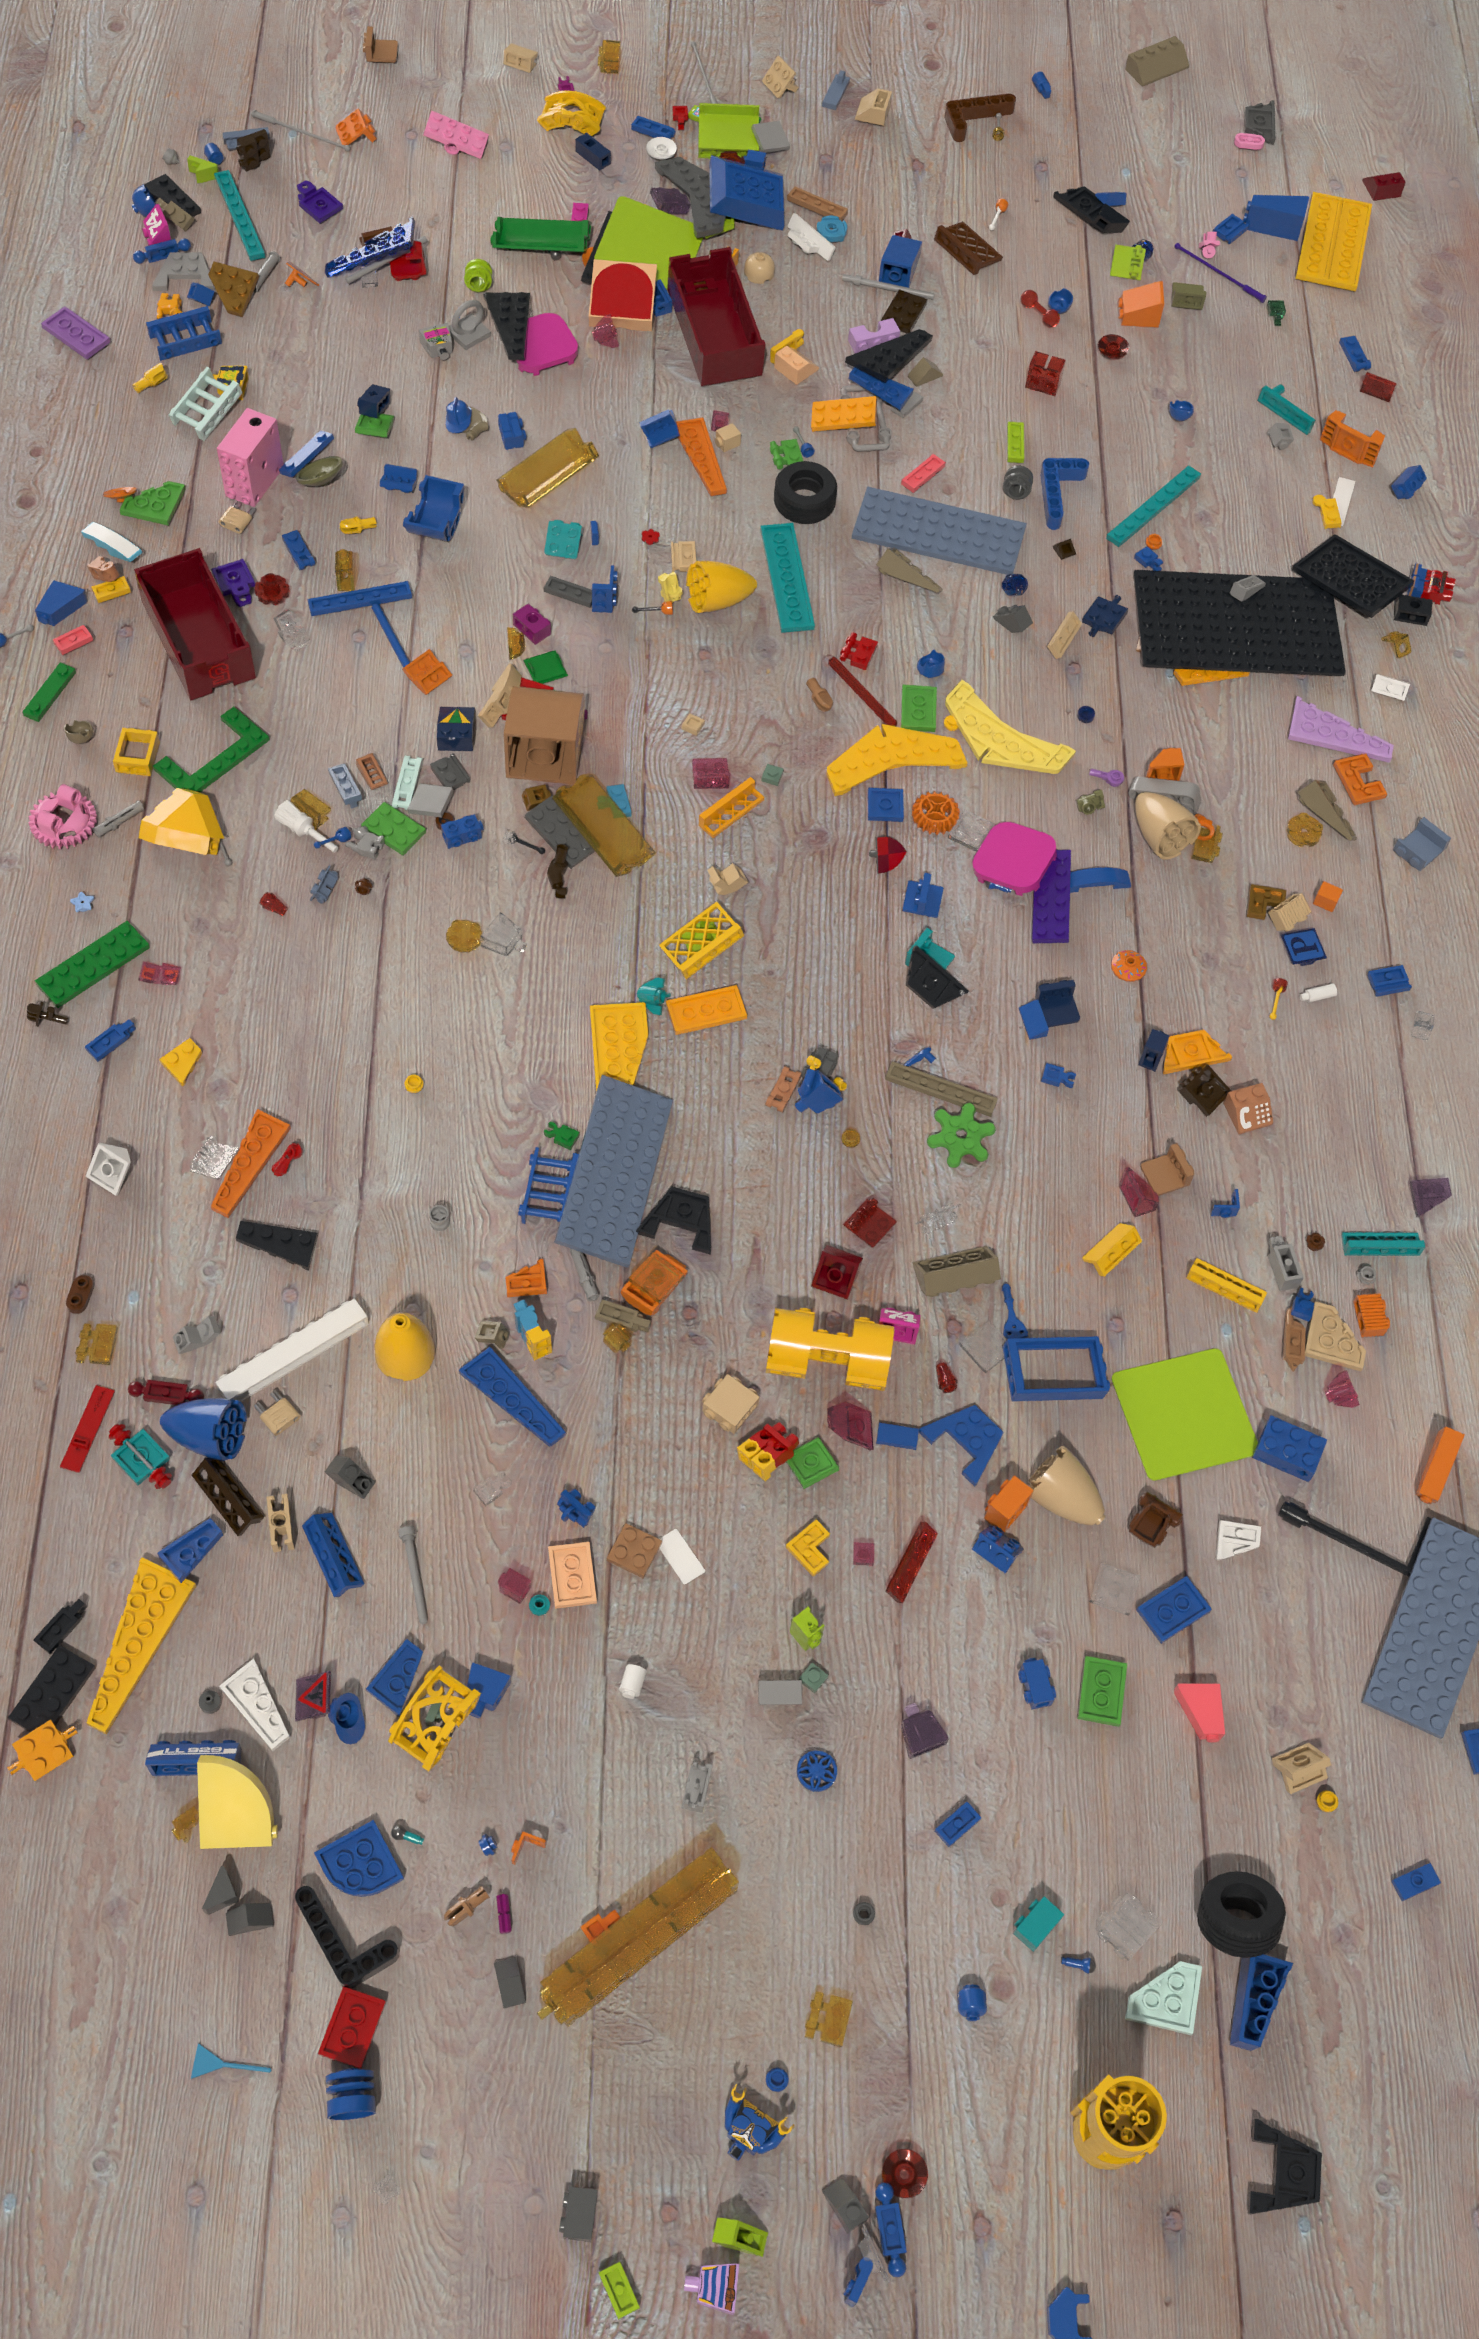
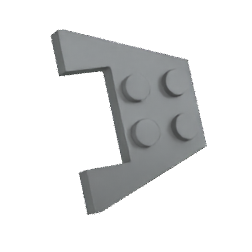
M170 252L152 284L153 291H168L169 279H201V285L216 291L209 278V269L202 252Z

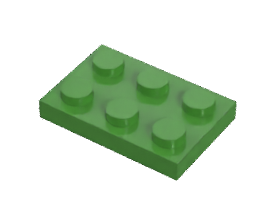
M902 685L901 728L935 732L937 687Z
M385 802L361 824V827L366 826L369 833H373L376 836H384V843L403 856L426 833V828Z
M1085 1656L1077 1719L1117 1727L1121 1725L1127 1663Z

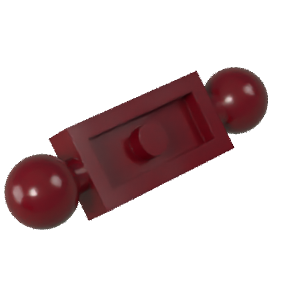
M147 1379L146 1386H143L139 1381H133L128 1385L129 1395L139 1397L144 1394L143 1399L146 1402L179 1405L185 1403L186 1400L204 1399V1393L200 1389H192L188 1392V1384Z

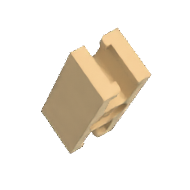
M281 1494V1504L284 1505L283 1511L274 1512L275 1496L266 1497L273 1552L281 1551V1546L279 1547L277 1543V1536L287 1534L288 1539L284 1540V1544L288 1546V1550L295 1549L288 1494ZM279 1520L286 1521L282 1526L275 1525Z

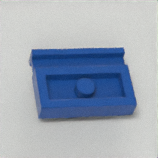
M1231 214L1213 229V232H1217L1219 238L1224 241L1227 240L1228 244H1231L1248 230L1249 224H1244L1242 219Z
M1403 965L1372 970L1367 974L1371 986L1376 992V997L1410 991L1412 988L1408 982L1409 978Z

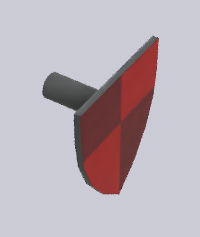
M876 837V850H870L869 856L877 858V874L896 868L903 860L907 851L896 839Z

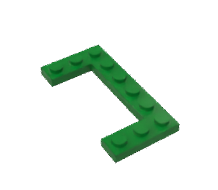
M233 706L220 717L221 721L241 737L238 741L191 776L167 756L154 764L153 769L175 789H189L200 793L270 741L265 732Z

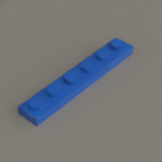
M408 581L310 598L307 601L311 616L372 606L374 604L412 598V593Z

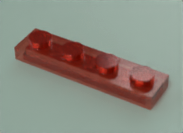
M920 1522L885 1590L897 1603L904 1602L938 1535L927 1522Z

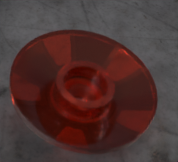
M1109 334L1099 340L1098 349L1104 356L1117 359L1127 355L1129 343L1119 335Z
M896 2150L884 2161L882 2167L883 2182L892 2186L893 2195L899 2198H912L918 2195L926 2186L928 2180L927 2165L924 2159L913 2150ZM900 2171H907L908 2178L902 2179Z

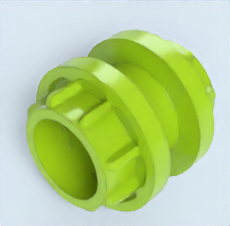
M473 259L467 263L464 282L470 290L484 292L491 286L492 268L485 260Z

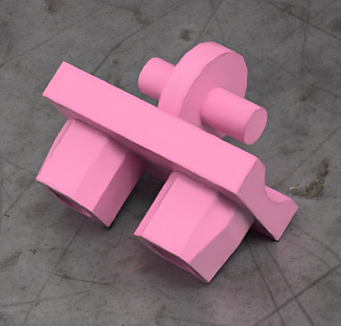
M1217 232L1204 233L1203 241L1199 243V248H1203L1202 255L1207 259L1215 255V248L1220 245V241L1216 240Z

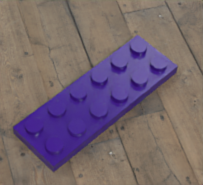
M1057 850L1056 860L1051 862L1041 879L1040 888L1036 892L1034 891L1033 944L1069 943L1071 850Z

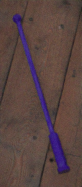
M1179 243L1175 244V249L1182 250L1183 252L1195 258L1199 262L1203 263L1204 265L1213 269L1214 271L1226 277L1230 281L1239 285L1243 288L1245 292L1257 298L1258 300H1260V302H1265L1267 298L1266 295L1261 294L1260 292L1256 291L1248 285H1243L1234 278L1230 277L1229 275L1220 271L1219 269L1207 263L1203 259L1199 258L1198 256L1189 252L1185 248L1181 247Z

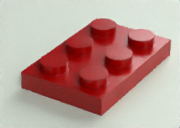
M343 1986L318 2055L357 2069H362L386 2001Z

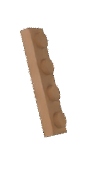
M795 186L787 195L788 201L823 216H837L839 220L843 221L848 214L847 208Z

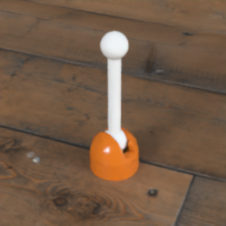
M1005 199L997 200L995 206L997 213L992 224L989 225L991 231L995 229L994 225L999 214L1005 212L1009 204Z

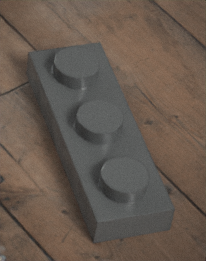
M550 575L544 586V592L591 608V589Z

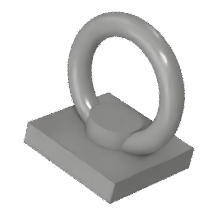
M477 300L464 302L454 313L452 324L449 325L451 337L465 350L491 337V331L480 322L483 317V306ZM473 306L477 308L476 317L469 314L459 320L461 314L466 309Z

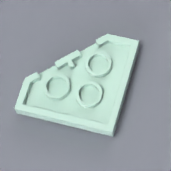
M1180 1961L1128 1997L1125 2020L1192 2035L1202 1966Z

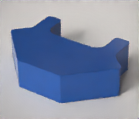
M1065 2287L1047 2308L1048 2335L1052 2339H1092L1091 2337H1081L1078 2334L1077 2305L1089 2303V2295L1074 2294L1069 2287Z

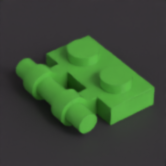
M797 439L781 441L780 446L775 441L770 442V452L774 456L773 462L777 469H782L783 465L788 466L792 463L803 461Z

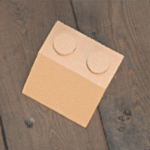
M785 346L775 353L774 368L796 385L819 370L816 364L798 350L789 346Z

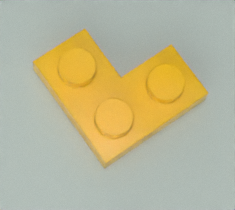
M816 1519L786 1544V1549L812 1577L829 1564V1561L817 1547L830 1537V1533Z

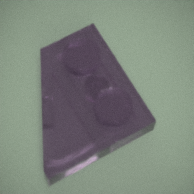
M1449 1178L1412 1180L1410 1182L1416 1217H1420L1452 1196Z

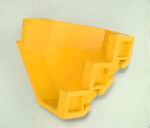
M176 788L172 792L173 795L167 800L164 799L154 808L155 811L150 816H145L141 820L138 838L157 845L203 855H217L220 839H225L208 795L189 789Z

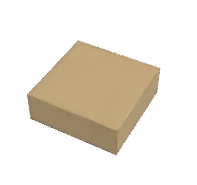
M689 714L683 722L681 729L697 736L705 725V720Z

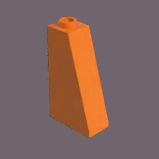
M1446 1426L1438 1431L1416 1495L1420 1497L1422 1502L1432 1504V1502L1436 1503L1439 1501L1465 1434Z

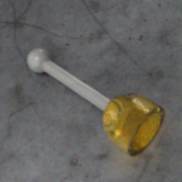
M1001 113L996 114L997 127L992 132V137L996 141L1004 138V130L1000 127Z

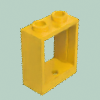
M122 728L113 759L115 771L117 773L151 776L160 745L158 732ZM127 741L149 743L146 759L123 757Z

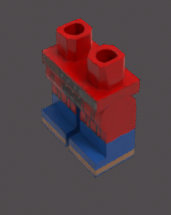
M1416 563L1411 576L1414 584L1409 588L1407 595L1430 599L1437 605H1440L1441 600L1450 602L1453 595L1451 590L1454 588L1456 579L1447 577V571L1442 573L1439 570L1424 569L1421 564Z

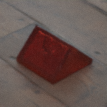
M1367 372L1360 392L1390 402L1398 385L1393 381Z

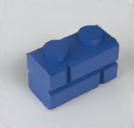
M516 412L499 414L498 426L504 448L508 450L514 447H523L526 433L525 430L521 429L523 428L522 418H518Z

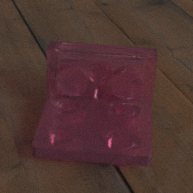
M727 758L692 759L694 789H729L730 772L728 770Z

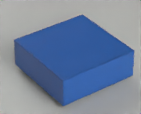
M590 521L592 545H598V524L596 521Z

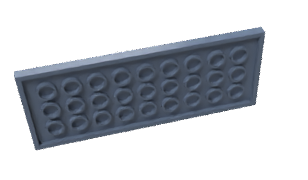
M867 486L851 539L890 548L895 547L898 550L1013 576L1027 523Z
M605 1075L600 1077L554 1243L626 1268L629 1267L638 1235L636 1230L641 1224L673 1102L672 1099Z
M1433 1517L1362 1703L1442 1739L1479 1641V1538Z

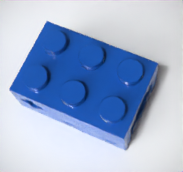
M1270 1415L1252 1458L1309 1482L1316 1472L1327 1439Z

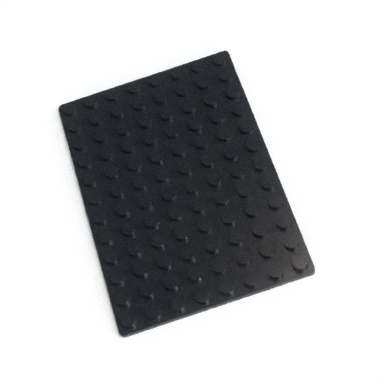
M1134 570L1133 577L1141 656L1144 667L1344 676L1346 673L1334 596L1303 577L1255 575L1266 583L1265 587L1246 600L1239 601L1230 594L1233 583L1252 575Z

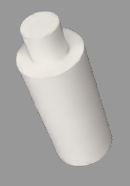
M1335 984L1305 990L1299 997L1301 1001L1306 1000L1308 1003L1337 996V988Z

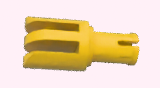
M162 363L146 371L143 375L144 377L132 384V386L139 394L147 387H155L167 379L168 375Z

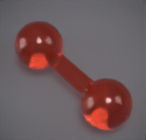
M1026 290L1022 293L1021 303L1024 307H1034L1043 315V323L1047 327L1052 328L1058 325L1060 322L1058 311L1055 309L1046 310L1038 303V295L1034 290Z

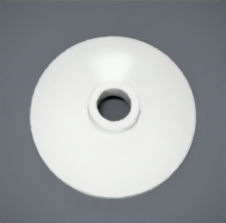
M665 137L653 138L646 146L647 153L656 159H668L676 153L677 149L676 144L671 139Z

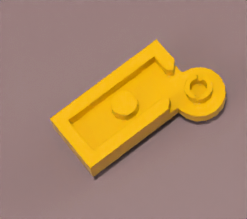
M1315 495L1312 502L1315 506L1321 508L1320 513L1324 529L1341 528L1342 522L1336 498L1326 499L1323 495Z

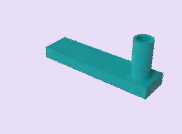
M1279 384L1273 389L1264 386L1257 401L1306 435L1311 433L1316 420L1281 396L1285 391L1284 386Z

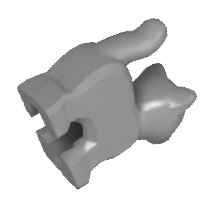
M366 826L353 828L354 838L360 841L357 845L353 842H346L345 846L361 856L376 860L379 855L376 852L377 848L382 850L384 847V836H376L373 833H369Z

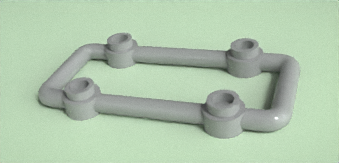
M846 385L841 388L839 399L852 398L847 392L868 390L860 385ZM876 396L877 416L880 425L878 437L883 443L858 445L859 431L855 430V428H848L847 441L855 451L885 450L890 446L892 431L886 427L882 409L883 399Z

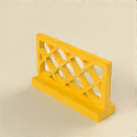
M716 901L659 944V947L687 980L744 937L741 927L733 921ZM718 909L720 911L719 918H711V913ZM700 921H706L705 929L696 928V924ZM709 922H718V928L708 929ZM722 922L732 925L727 930H721ZM691 932L690 940L681 939L682 934ZM695 933H704L703 940H694ZM707 933L716 934V938L713 941H706ZM670 943H677L676 951L667 950L666 946ZM680 944H689L688 951H679ZM693 944L702 945L701 950L692 952ZM678 955H686L687 960L680 965L677 962Z

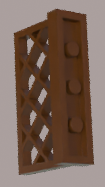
M963 221L946 228L943 225L937 227L934 240L973 275L978 274L981 268L1002 261L1003 256Z

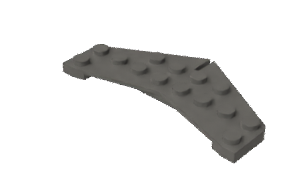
M682 157L655 162L656 171L661 176H667L686 192L689 197L696 238L721 233L724 229L726 216L710 212V173L684 160Z

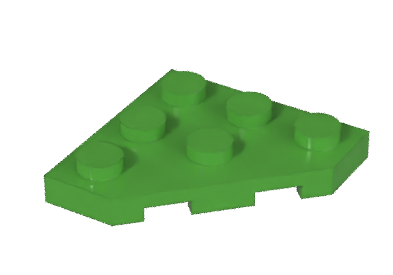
M168 481L159 488L154 489L152 487L141 492V495L132 497V495L126 497L120 508V515L168 526L186 490L185 485Z

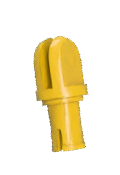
M358 516L344 519L339 524L340 531L344 534H359L363 529L376 528L377 526L375 525V517L360 519Z

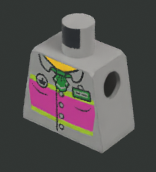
M448 323L419 329L420 343L431 358L440 357L441 360L448 359L449 354L453 352Z

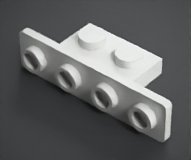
M793 213L788 224V228L791 230L787 236L792 239L794 244L799 245L803 252L807 254L818 253L825 260L830 261L835 246L798 214Z

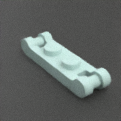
M404 756L392 802L393 808L408 809L415 793L420 770L423 765V758L417 757V759H414L411 756ZM400 798H406V801H401Z

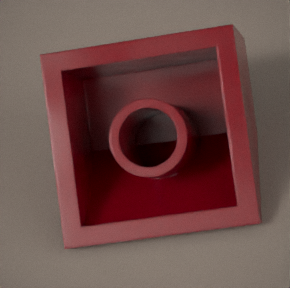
M1400 172L1371 176L1362 180L1373 201L1401 197L1406 183Z
M826 1245L822 1251L811 1287L848 1300L863 1258Z

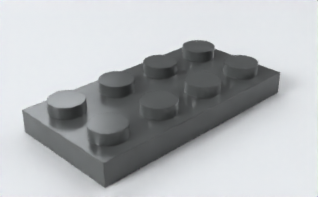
M553 795L525 814L524 818L555 852L558 844L568 847L566 861L570 869L598 850L599 846Z

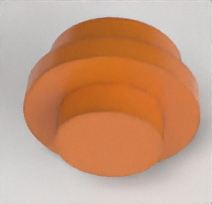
M1158 534L1149 535L1146 539V545L1150 549H1159L1162 546L1161 536Z

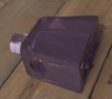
M916 1703L904 1708L908 1718L902 1721L901 1730L909 1759L947 1745L949 1738L930 1710L920 1713Z

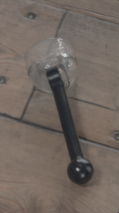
M507 829L503 838L504 843L514 844L518 842L538 851L539 854L545 853L543 847L538 848L518 839L516 832Z

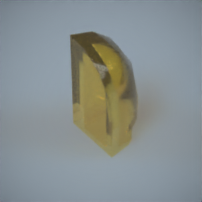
M507 627L509 660L521 656L525 651V637L522 632H517L516 628Z

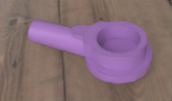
M1090 769V776L1102 778L1113 787L1119 786L1124 781V775L1121 771L1111 770L1110 772Z

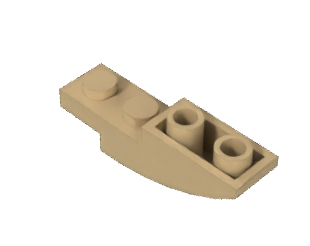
M508 664L491 689L493 694L478 715L488 728H493L501 714L507 713L512 687H520L522 675L512 664Z

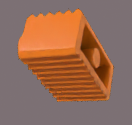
M1380 1293L1357 1295L1353 1303L1361 1337L1384 1336L1390 1328V1320L1385 1315V1300L1381 1298Z

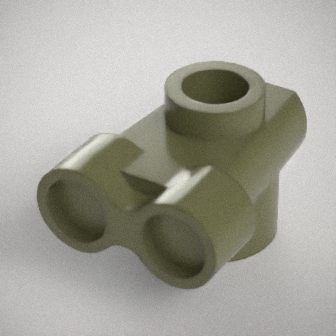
M1102 789L1077 799L1078 811H1083L1084 814L1090 815L1096 809L1105 808Z

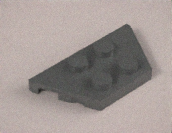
M1274 100L1270 101L1267 105L1260 103L1255 106L1245 107L1244 125L1246 133L1260 135L1265 141L1271 144L1275 143Z

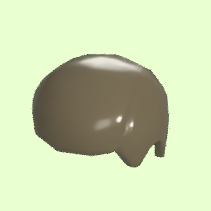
M74 720L72 725L69 726L66 723L64 727L66 736L75 744L87 742L94 733L92 725L87 721Z

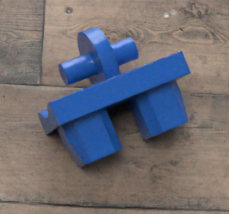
M565 1489L561 1492V1498L557 1502V1505L560 1507L559 1510L563 1513L561 1520L566 1522L570 1519L573 1522H577L583 1528L586 1527L596 1507L591 1502H587L584 1505L581 1504L579 1501L582 1496L576 1489L570 1492Z

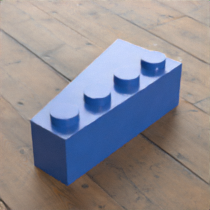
M1264 1954L1241 1959L1230 2038L1231 2046L1249 2051L1261 2047L1271 2021L1270 2018L1278 2004L1279 1995L1287 1981L1288 1972L1293 1966L1292 1962Z

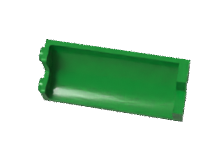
M498 216L495 221V230L497 232L493 231L490 242L493 245L492 248L585 252L588 248L587 241H590L592 222L589 220L522 219Z

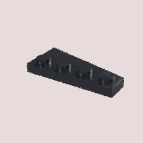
M240 1221L236 1234L237 1242L268 1252L271 1256L285 1259L286 1262L302 1266L303 1269L308 1271L318 1234L315 1232Z

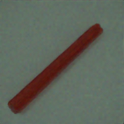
M836 657L828 660L830 667L886 725L897 726V720Z

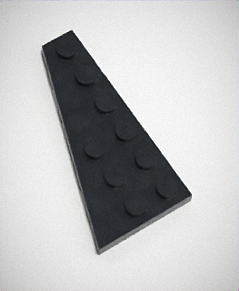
M918 329L847 356L845 363L886 383L932 341L933 335L925 330Z

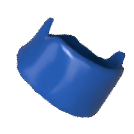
M935 649L930 654L920 658L917 663V670L927 678L940 676L944 672L945 658L942 653H937Z

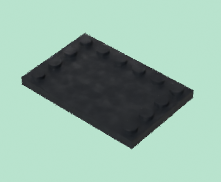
M1336 534L1294 564L1292 569L1295 573L1370 618L1374 617L1414 584L1413 579Z

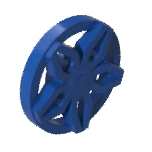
M810 1751L800 1759L797 1766V1777L806 1789L813 1792H822L834 1784L837 1777V1766L829 1754L822 1751ZM815 1755L823 1756L824 1758L818 1762V1758ZM810 1756L815 1760L814 1763L810 1762ZM806 1759L808 1766L801 1768L802 1763ZM828 1759L827 1765L824 1766L822 1762ZM831 1764L834 1771L833 1774L829 1770H826L829 1768ZM805 1770H808V1774L801 1773V1772H802V1771H805ZM825 1774H828L832 1779L825 1777ZM802 1777H810V1785H808ZM821 1779L825 1782H829L827 1785L819 1787L821 1784ZM813 1780L818 1781L815 1787Z

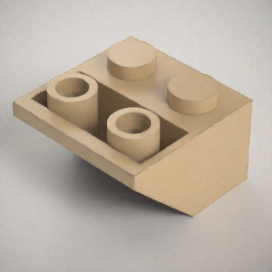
M877 88L861 99L855 120L884 126L891 105L892 91Z

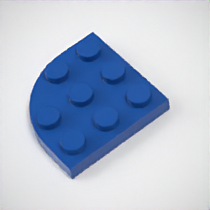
M374 1820L314 1852L329 1882L338 1890L352 1896L364 1897L375 1895L404 1880Z

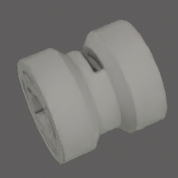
M436 1205L431 1208L429 1212L431 1227L436 1231L446 1230L450 1224L448 1209L442 1205Z

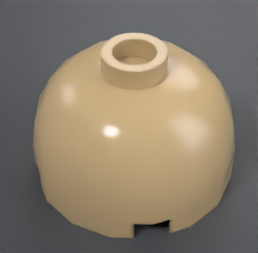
M755 252L746 259L744 275L748 277L749 281L763 284L766 280L769 279L771 281L773 279L775 263L771 256L764 252Z

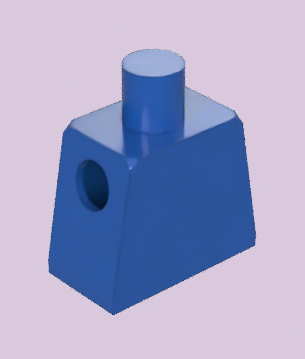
M472 1662L467 1687L470 1690L476 1689L481 1695L476 1708L469 1715L481 1718L484 1708L494 1711L511 1684V1676Z

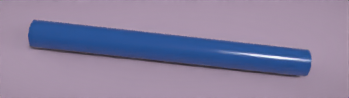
M374 604L372 610L404 668L410 661L380 605Z

